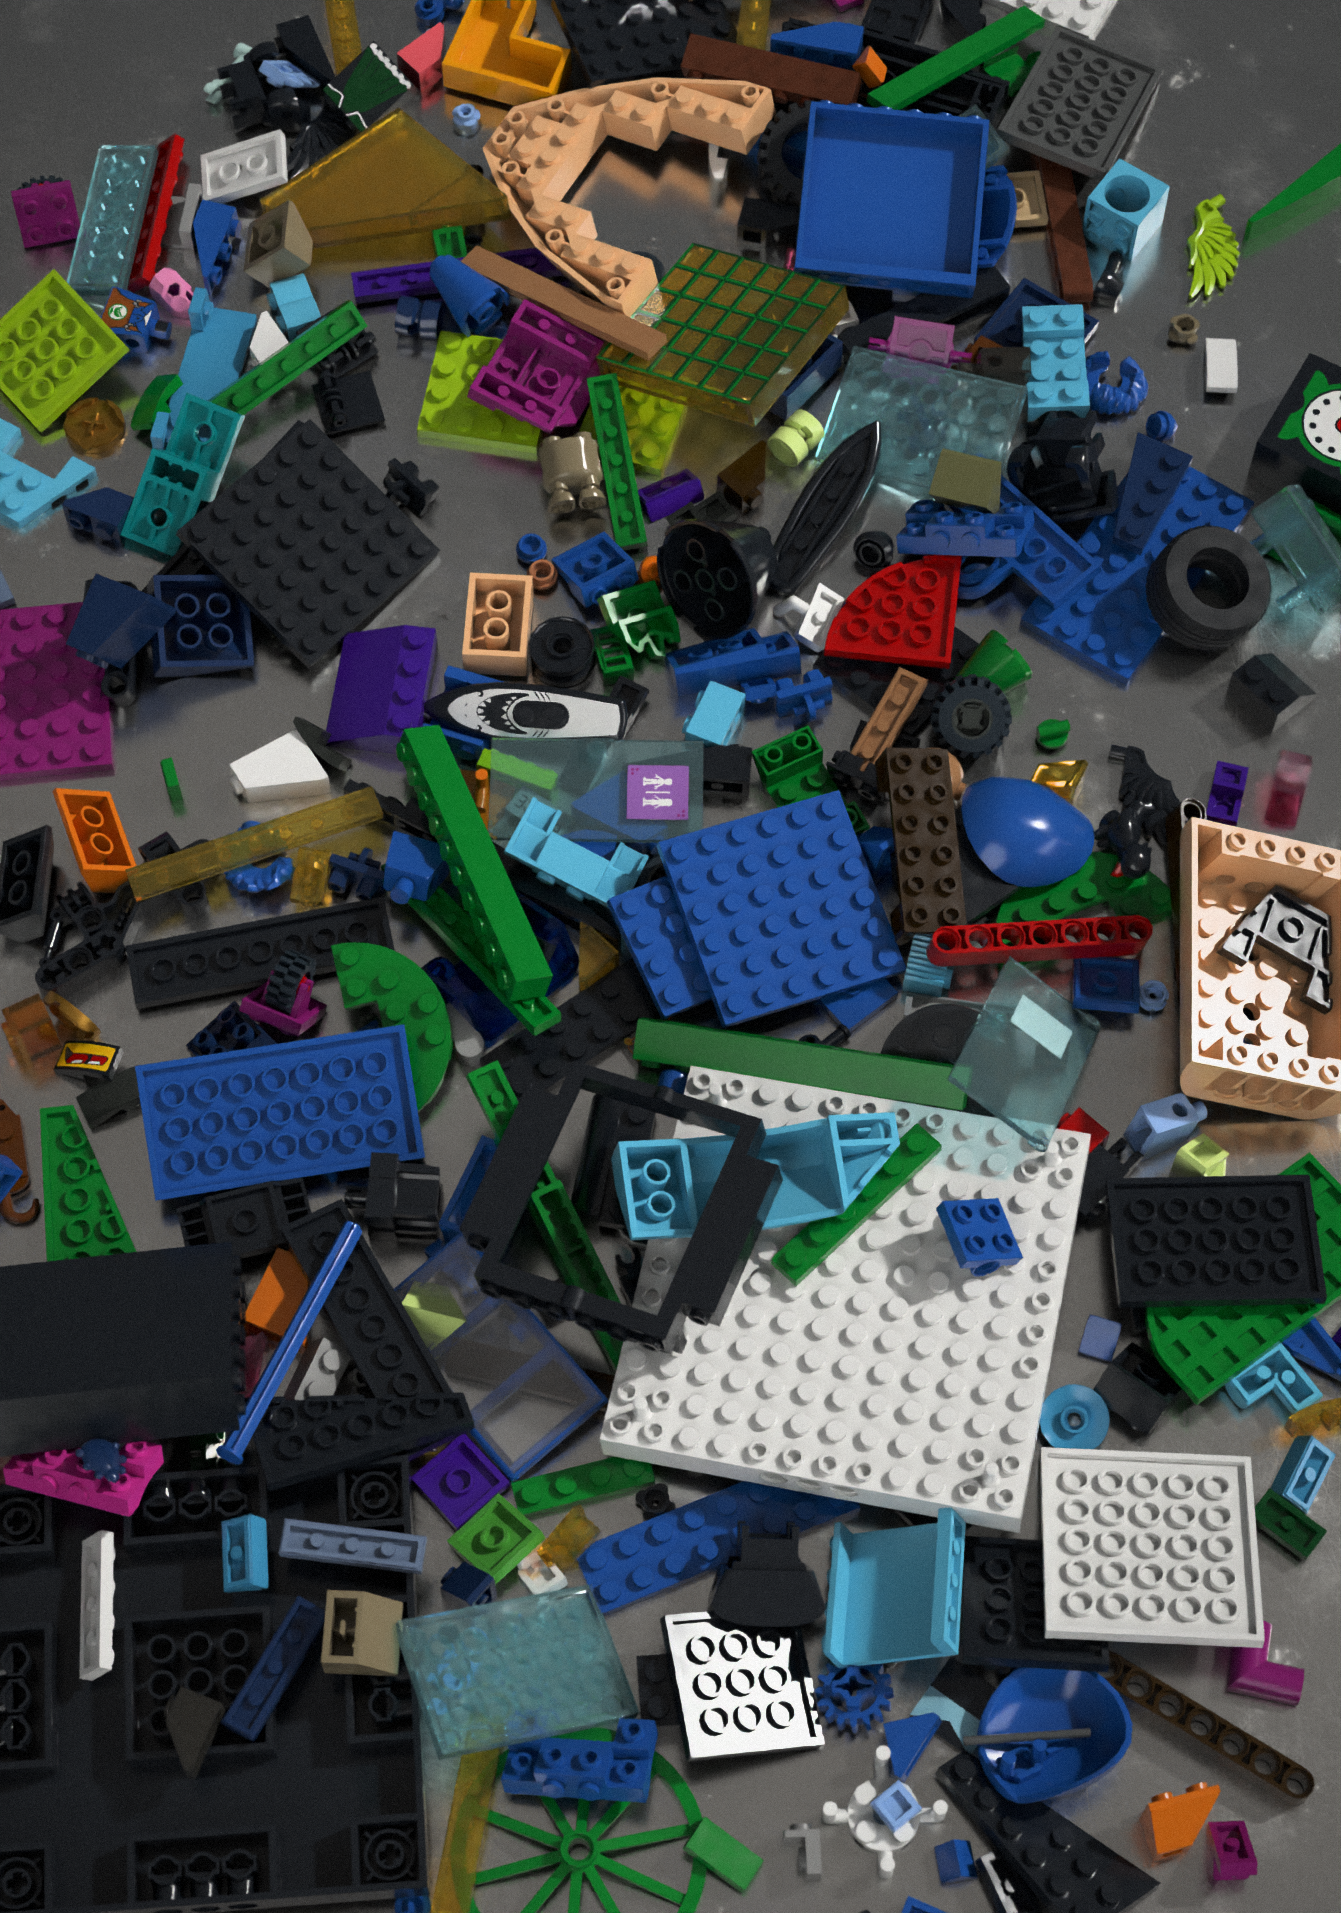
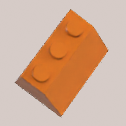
M55 788L52 792L82 876L92 892L115 893L121 884L133 878L139 871L111 793L109 791Z

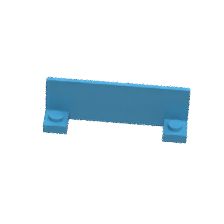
M195 287L188 310L192 330L178 373L183 385L171 396L169 402L171 412H157L150 439L152 447L155 449L166 450L186 393L209 400L240 378L256 326L257 316L251 313L214 308L213 302L209 301L208 291L204 288ZM203 425L199 429L198 435L202 442L208 441L212 435L211 428L208 425Z

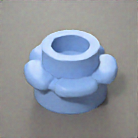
M469 103L456 106L452 111L454 116L452 120L456 127L462 131L473 130L481 116L480 111Z
M1149 980L1140 986V1006L1143 1009L1159 1011L1167 1005L1166 1000L1169 999V992L1162 982ZM1153 994L1156 996V998L1151 999L1150 995Z

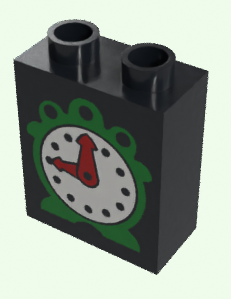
M1309 353L1256 443L1248 477L1285 494L1298 491L1341 515V367Z

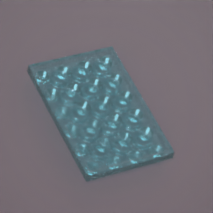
M853 346L824 430L825 435L820 441L815 458L817 461L823 462L845 439L859 429L879 420L881 422V449L875 476L930 489L943 448L1002 462V470L1028 390L1025 386Z
M592 1584L398 1620L395 1624L397 1639L438 1760L619 1722V1718L635 1719L640 1713Z

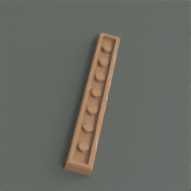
M476 245L461 260L467 266L504 288L509 295L522 301L525 299L568 323L648 361L667 342L666 334Z

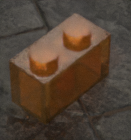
M39 993L2 1009L6 1022L0 1025L14 1055L21 1054L25 1064L62 1047Z

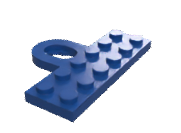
M1001 475L1000 508L1008 502H1021L1023 505L1033 506L1034 525L1027 533L1022 552L1018 557H995L991 566L986 569L976 570L972 574H964L960 571L957 598L975 599L984 596L1014 572L1055 610L1102 572L1101 565ZM944 505L947 511H951L954 513L973 512L953 506ZM962 556L961 564L968 556Z

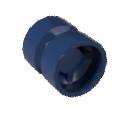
M400 296L395 314V334L413 337L418 333L421 339L438 341L443 327L444 303L434 300H425L424 303H420L418 298Z

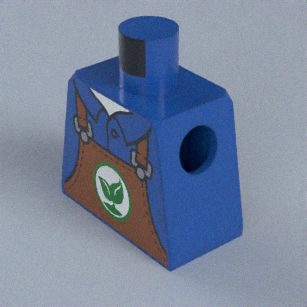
M112 287L100 318L130 349L128 352L145 353L149 350L153 337L164 340L170 338L172 323L160 320L157 303L119 287Z

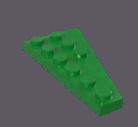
M74 1105L40 1108L47 1262L137 1252Z

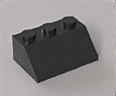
M48 825L3 841L0 862V934L20 943L44 936L54 854L52 827Z

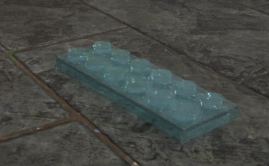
M99 145L67 278V283L79 296H109L113 286L127 290L159 154L155 145Z

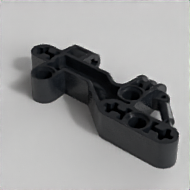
M166 831L138 847L148 869L121 884L109 902H97L82 881L77 883V890L68 889V895L65 897L61 894L56 895L59 906L50 913L51 920L43 946L46 951L44 958H41L39 961L40 968H38L35 974V981L42 998L49 991H53L67 999L119 968L127 957L126 945L133 944L143 920L173 901L186 918L191 920L203 918L208 913L210 907L203 883L216 876L220 870V860L215 844L207 839H199L180 849ZM192 897L200 898L198 901L193 903L187 902V900ZM90 923H99L94 928H86V926ZM72 924L83 941L50 960L52 952L56 951L62 927ZM78 964H87V966L83 969H74Z

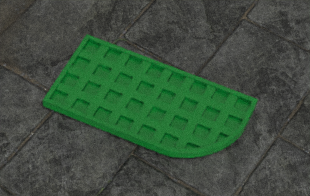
M1310 1152L1278 1175H1310L1327 1294L1325 1304L1145 1308L1147 1335L1155 1357L1164 1370L1196 1405L1341 1299V1184Z

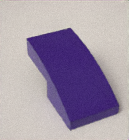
M1217 761L1206 808L1208 821L1236 827L1249 767Z

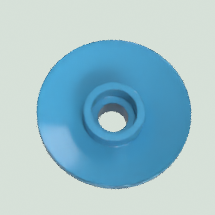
M1077 1384L1065 1385L1050 1393L1043 1403L1040 1417L1041 1431L1048 1443L1054 1448L1095 1449L1104 1440L1110 1422L1109 1411L1102 1397L1091 1388ZM1078 1413L1081 1417V1423L1078 1426H1071L1067 1421L1069 1414Z

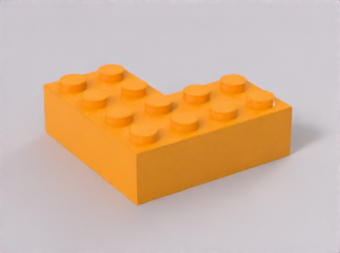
M471 0L442 62L444 87L514 106L563 93L572 73L571 49L527 38L537 15L536 0H510V8H507V0Z

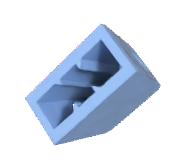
M1183 1093L1171 1095L1141 1105L1123 1135L1133 1152L1139 1151L1144 1156L1141 1160L1142 1162L1186 1141L1198 1122L1207 1118V1109L1200 1100L1190 1103Z

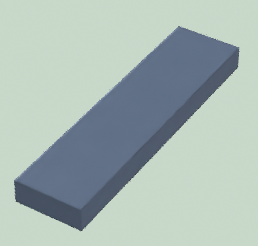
M285 1518L279 1556L422 1575L427 1536Z

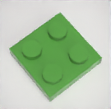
M498 1493L455 1532L447 1542L468 1564L490 1574L494 1578L496 1585L545 1539V1536L537 1526Z

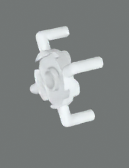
M879 1746L874 1758L875 1778L864 1782L856 1788L850 1798L847 1809H838L834 1802H826L823 1806L821 1817L827 1824H848L849 1831L863 1847L871 1852L878 1853V1873L882 1878L887 1879L892 1876L895 1867L892 1853L899 1851L912 1840L918 1830L919 1823L943 1821L948 1805L943 1800H937L933 1807L922 1808L920 1813L894 1834L887 1825L878 1824L873 1818L874 1809L870 1806V1803L897 1781L889 1778L890 1749L887 1746ZM902 1783V1784L904 1785V1787L909 1791V1793H910V1794L914 1797V1799L917 1801V1799H916L915 1795L913 1794L911 1788H910L908 1785Z

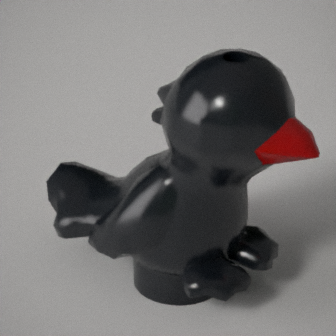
M1137 799L1132 808H1125L1121 813L1117 810H1111L1101 819L1099 829L1094 832L1095 840H1100L1097 846L1101 850L1111 847L1118 855L1117 863L1110 876L1139 879L1148 873L1151 866L1150 855L1152 848L1148 847V842L1142 845L1139 844L1141 824L1156 811L1153 803Z

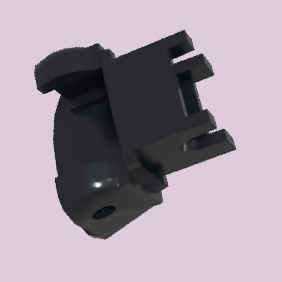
M1050 411L1037 435L1030 436L1027 439L1028 442H1022L1010 454L1007 462V475L1010 483L1041 511L1065 512L1079 510L1092 506L1097 502L1100 478L1102 476L1098 458L1106 443L1102 433H1096L1093 439L1091 438L1092 429L1097 421L1095 411H1089L1085 418H1058L1056 411ZM1035 444H1037L1043 464L1038 468L1035 467L1031 456V451Z

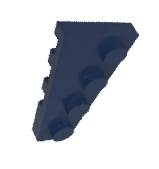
M1137 433L1113 544L1141 556L1191 466L1194 456L1144 434Z

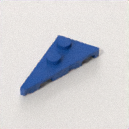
M1316 1318L1282 1342V1345L1291 1356L1341 1381V1350Z

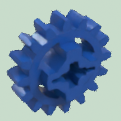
M830 1663L825 1665L828 1675H818V1682L822 1687L815 1688V1695L817 1699H820L817 1702L819 1711L826 1712L825 1719L828 1724L837 1720L839 1731H842L846 1725H851L852 1732L857 1733L859 1725L863 1724L869 1731L871 1730L870 1721L873 1719L879 1723L884 1721L881 1711H891V1703L887 1699L894 1698L893 1687H889L892 1684L890 1674H883L884 1668L882 1663L875 1664L874 1666L863 1665L846 1668L834 1667ZM862 1674L869 1676L873 1680L865 1679ZM853 1690H857L856 1696H852ZM836 1706H843L847 1712L840 1710Z

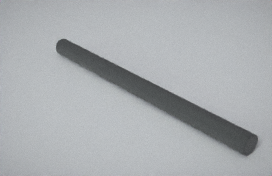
M1090 1728L963 1736L964 1746L1027 1742L1036 1739L1091 1737Z

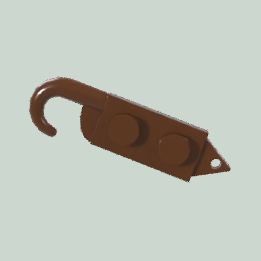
M0 1099V1109L5 1108L3 1111L0 1110V1154L9 1157L23 1171L21 1177L0 1203V1212L7 1221L21 1224L30 1221L36 1216L39 1210V1199H33L30 1210L25 1213H17L13 1210L11 1195L26 1188L29 1184L30 1175L20 1114L16 1115Z

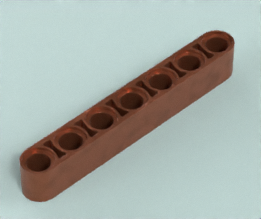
M1033 154L1036 170L1040 171L1048 213L1046 227L1059 297L1068 303L1091 302L1093 300V282L1072 171L1068 167Z

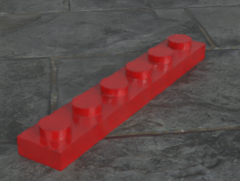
M176 133L157 146L125 288L133 293L148 287L154 275H156L155 266L162 250L160 247L161 240L167 229L166 218L173 202L171 196L178 180V166L183 158L182 148L185 139Z

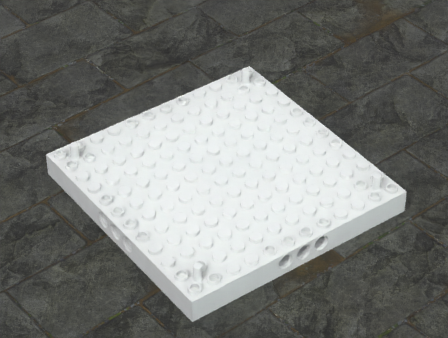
M690 1066L684 1095L760 1118L765 1129L824 1119L828 1115L895 1112L899 1139L918 1123L942 1144V1151L799 1285L795 1286L771 1264V1258L810 1222L761 1230L720 1327L710 1323L707 1326H702L694 1323L687 1316L682 1327L687 1344L682 1354L674 1351L671 1353L660 1351L655 1353L640 1346L639 1342L634 1343L628 1340L623 1342L600 1436L603 1454L937 1518L939 1508H952L968 1524L1019 1533L1088 1161L1091 1134ZM677 1119L673 1139L725 1134ZM998 1198L1023 1259L1017 1265L1000 1266L996 1271L980 1277L973 1276L970 1268L960 1269L936 1210L942 1201ZM692 1237L648 1240L632 1304L633 1308L658 1315Z

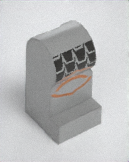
M449 1002L446 1006L451 1019L452 1048L456 1051L457 1059L461 1064L468 1067L477 1066L480 1064V1058L485 1055L484 1040L481 1034Z

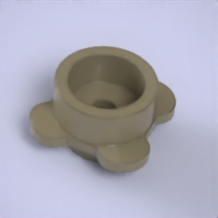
M1181 314L1171 318L1172 330L1168 333V338L1171 341L1187 342L1188 344L1197 342L1196 330L1200 327V322L1189 314Z

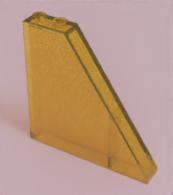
M399 107L290 179L288 183L281 185L260 199L263 210L261 216L288 200L294 202L313 240L312 249L430 232L446 227H463L503 221L511 217L508 198L505 193Z

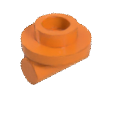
M648 556L640 564L637 571L639 580L636 582L642 584L655 580L656 585L659 586L661 583L658 576L657 556Z

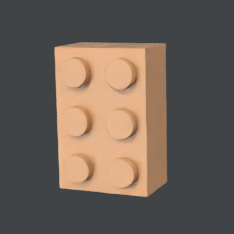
M470 572L462 649L464 670L477 674L527 676L534 598L533 576Z

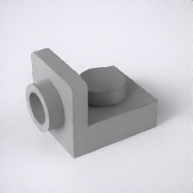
M804 1823L790 1825V1830H783V1845L805 1844V1848H798L799 1871L806 1870V1881H821L820 1829H812L811 1824Z

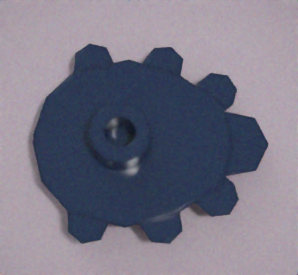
M91 1439L83 1443L81 1449L75 1451L77 1457H82L84 1462L82 1465L83 1469L87 1471L93 1470L96 1479L105 1477L108 1482L116 1483L120 1479L119 1474L124 1475L127 1472L126 1468L121 1466V1463H126L127 1458L119 1454L118 1449L120 1445L117 1442L111 1443L104 1439Z

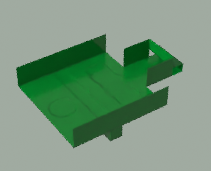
M1018 46L986 60L983 69L990 76L1010 81L1008 94L1014 97L1017 96L1039 58L1037 55L1040 56V51L1028 55L1025 62L1017 54Z

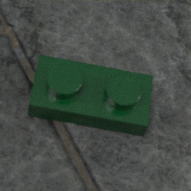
M1270 1488L1255 1506L1256 1525L1304 1561L1307 1560L1327 1533L1326 1529Z

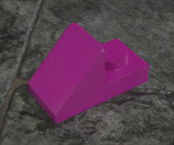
M1208 1822L1211 1866L1214 1880L1248 1879L1250 1875H1257L1258 1862L1245 1822Z

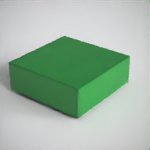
M172 757L161 760L160 765L170 800L172 802L183 800Z

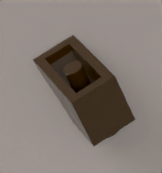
M763 440L759 441L717 474V492L720 490L726 500L741 514L749 508H756L764 499L766 443Z

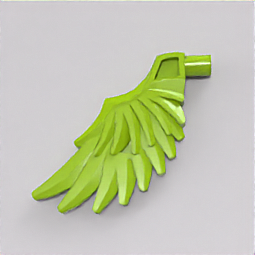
M1221 194L1216 195L1210 200H1203L1194 209L1197 227L1195 232L1187 238V245L1190 251L1188 268L1192 269L1194 267L1189 299H1193L1203 285L1204 297L1208 298L1213 291L1215 281H1217L1220 289H1224L1226 286V276L1229 279H1233V269L1238 267L1236 259L1239 257L1240 252L1237 250L1239 243L1235 240L1236 233L1231 231V226L1223 223L1224 218L1221 217L1218 208L1226 203L1225 198Z

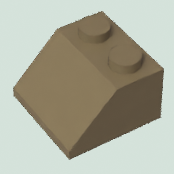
M288 200L249 223L244 272L270 288L269 283L291 277L311 265L313 240L294 202Z

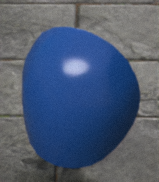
M996 776L974 782L964 792L961 812L968 839L984 864L996 876L1007 883L1032 888L1061 881L1076 873L1086 863L1092 853L1095 834L1089 818L1048 787L1027 779Z
M1019 1667L1000 1683L990 1697L982 1713L977 1736L1090 1728L1091 1737L1057 1740L1036 1739L1027 1742L977 1745L979 1760L984 1773L993 1787L1010 1801L1024 1804L1062 1797L1098 1782L1115 1768L1131 1744L1133 1725L1129 1711L1120 1694L1097 1672Z

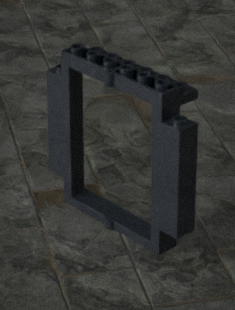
M573 1061L558 1095L526 1086L459 1228L469 1247L484 1252L474 1273L481 1292L491 1298L499 1299L501 1297L506 1300H512L514 1304L524 1309L533 1308L543 1311L549 1317L557 1320L575 1321L578 1326L589 1331L607 1332L610 1337L622 1342L627 1340L634 1343L639 1342L640 1346L651 1352L671 1353L674 1351L682 1354L687 1344L682 1330L687 1316L696 1324L707 1326L710 1323L720 1327L783 1181L779 1165L756 1158L767 1135L762 1119L677 1093L666 1086H654L577 1061ZM580 1089L735 1137L658 1315L597 1296L575 1285H565L500 1263Z

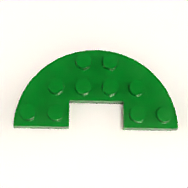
M1092 852L1086 863L1069 877L1045 886L1023 887L1004 900L1001 904L996 923L1075 919L1106 906L1112 916L1140 915L1152 922L1172 914L1170 889L1151 871H1148L1144 877L1139 879H1130L1124 876L1112 877L1110 875L1117 863L1118 856L1102 852ZM1034 937L1037 943L1045 945L1041 938ZM1002 939L1005 945L1014 946L1011 941ZM1050 960L997 964L1002 977L1006 978Z
M359 942L331 945L345 1009L349 1011L378 1003L383 1027L404 1024L419 1113L427 1104H430L444 1081L443 1078L448 1063L451 1060L453 1045L451 1019L440 991L424 970L395 950L380 945Z

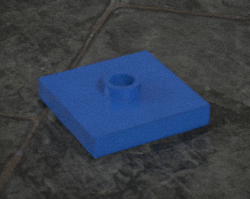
M1112 957L1073 959L1072 1008L1138 1014L1140 1008L1139 960Z
M886 979L816 1001L838 1025H845L851 1033L896 999L898 992Z

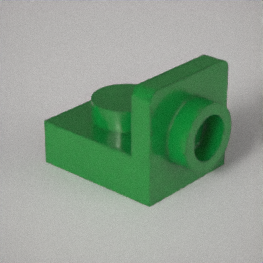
M453 222L436 225L437 229L431 232L436 257L440 255H452L455 258L465 257L467 250L462 225L454 226Z

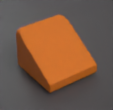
M867 46L852 67L856 72H860V76L869 88L880 86L884 82L887 67L871 46Z

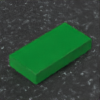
M705 1816L699 1821L682 1848L740 1892L745 1891L764 1861Z

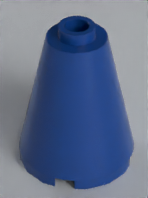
M440 255L431 263L429 275L460 330L467 337L471 336L470 333L475 332L477 335L484 333L503 315L500 311L502 305L505 303L508 306L510 302V295L504 288L452 255Z

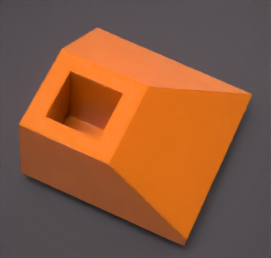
M1206 1782L1187 1787L1185 1794L1173 1797L1172 1792H1165L1150 1798L1152 1803L1146 1805L1139 1820L1152 1861L1189 1851L1221 1792L1219 1785L1208 1787Z

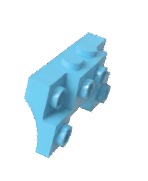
M533 797L504 850L505 855L532 868V871L537 873L536 878L550 886L557 883L567 888L565 893L579 901H583L584 898L588 900L593 899L608 907L607 901L609 898L634 888L649 858L648 855H643L625 846L621 841L611 861L552 832L562 811L555 810Z

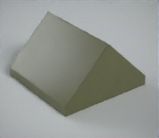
M943 448L939 456L929 495L938 503H943L944 505L973 512L996 514L1000 508L1002 462Z

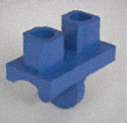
M815 669L803 675L804 684L794 686L792 680L788 677L777 680L775 684L777 690L776 712L778 717L794 714L796 717L805 714L809 722L815 721L816 711L824 709L826 704L833 703L831 692L833 683L830 676L824 678L820 671Z

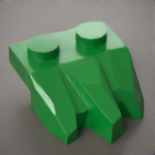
M655 580L605 594L597 599L608 629L638 653L642 652L644 648L651 659H662L666 657L664 640L670 644L681 642L679 624L672 606L665 607Z

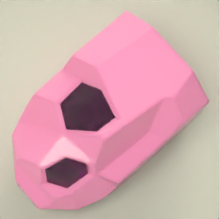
M163 268L154 275L149 284L151 297L172 316L189 318L188 310L194 294L192 287L175 270Z

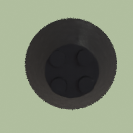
M686 519L676 523L665 532L664 535L666 537L663 545L658 548L657 552L658 576L670 605L679 617L684 615L696 625L693 629L704 636L714 639H728L743 632L752 622L774 574L780 568L769 531L764 527H756L751 524L704 519Z

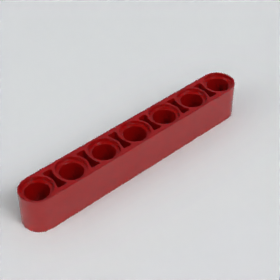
M1140 915L944 926L934 932L926 948V955L932 964L941 967L1136 955L1144 949L1151 938L1153 926L1147 918ZM1129 932L1138 934L1140 939L1132 937ZM1098 933L1105 935L1109 941L1101 939ZM1066 935L1074 937L1077 943L1069 941ZM1034 937L1041 938L1045 945L1037 943ZM1002 939L1011 941L1014 946L1005 945ZM970 941L978 942L982 948L973 947ZM937 943L946 944L950 950L941 949Z

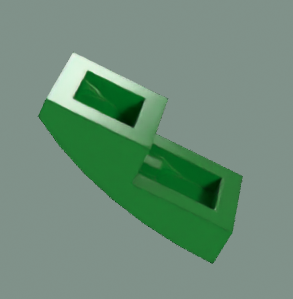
M178 374L156 376L149 384L134 411L130 425L133 431L152 429L158 411L171 412L166 400L183 385Z

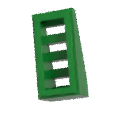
M607 626L590 629L593 634L595 654L603 686L616 683L620 675L629 680H634V668L627 644L618 637L600 640L599 637L613 634ZM619 644V646L602 649V646ZM621 652V655L607 658H605L604 656L608 654ZM623 661V664L607 666L610 663Z

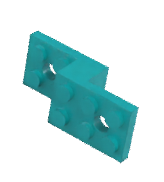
M186 393L166 450L155 448L151 450L121 536L173 557L184 545L176 536L177 531L195 516L201 500L212 502L215 499L245 416ZM203 425H208L212 431L210 439L206 442H202L198 435L199 429ZM159 509H163L167 514V521L162 526H157L154 522V515Z

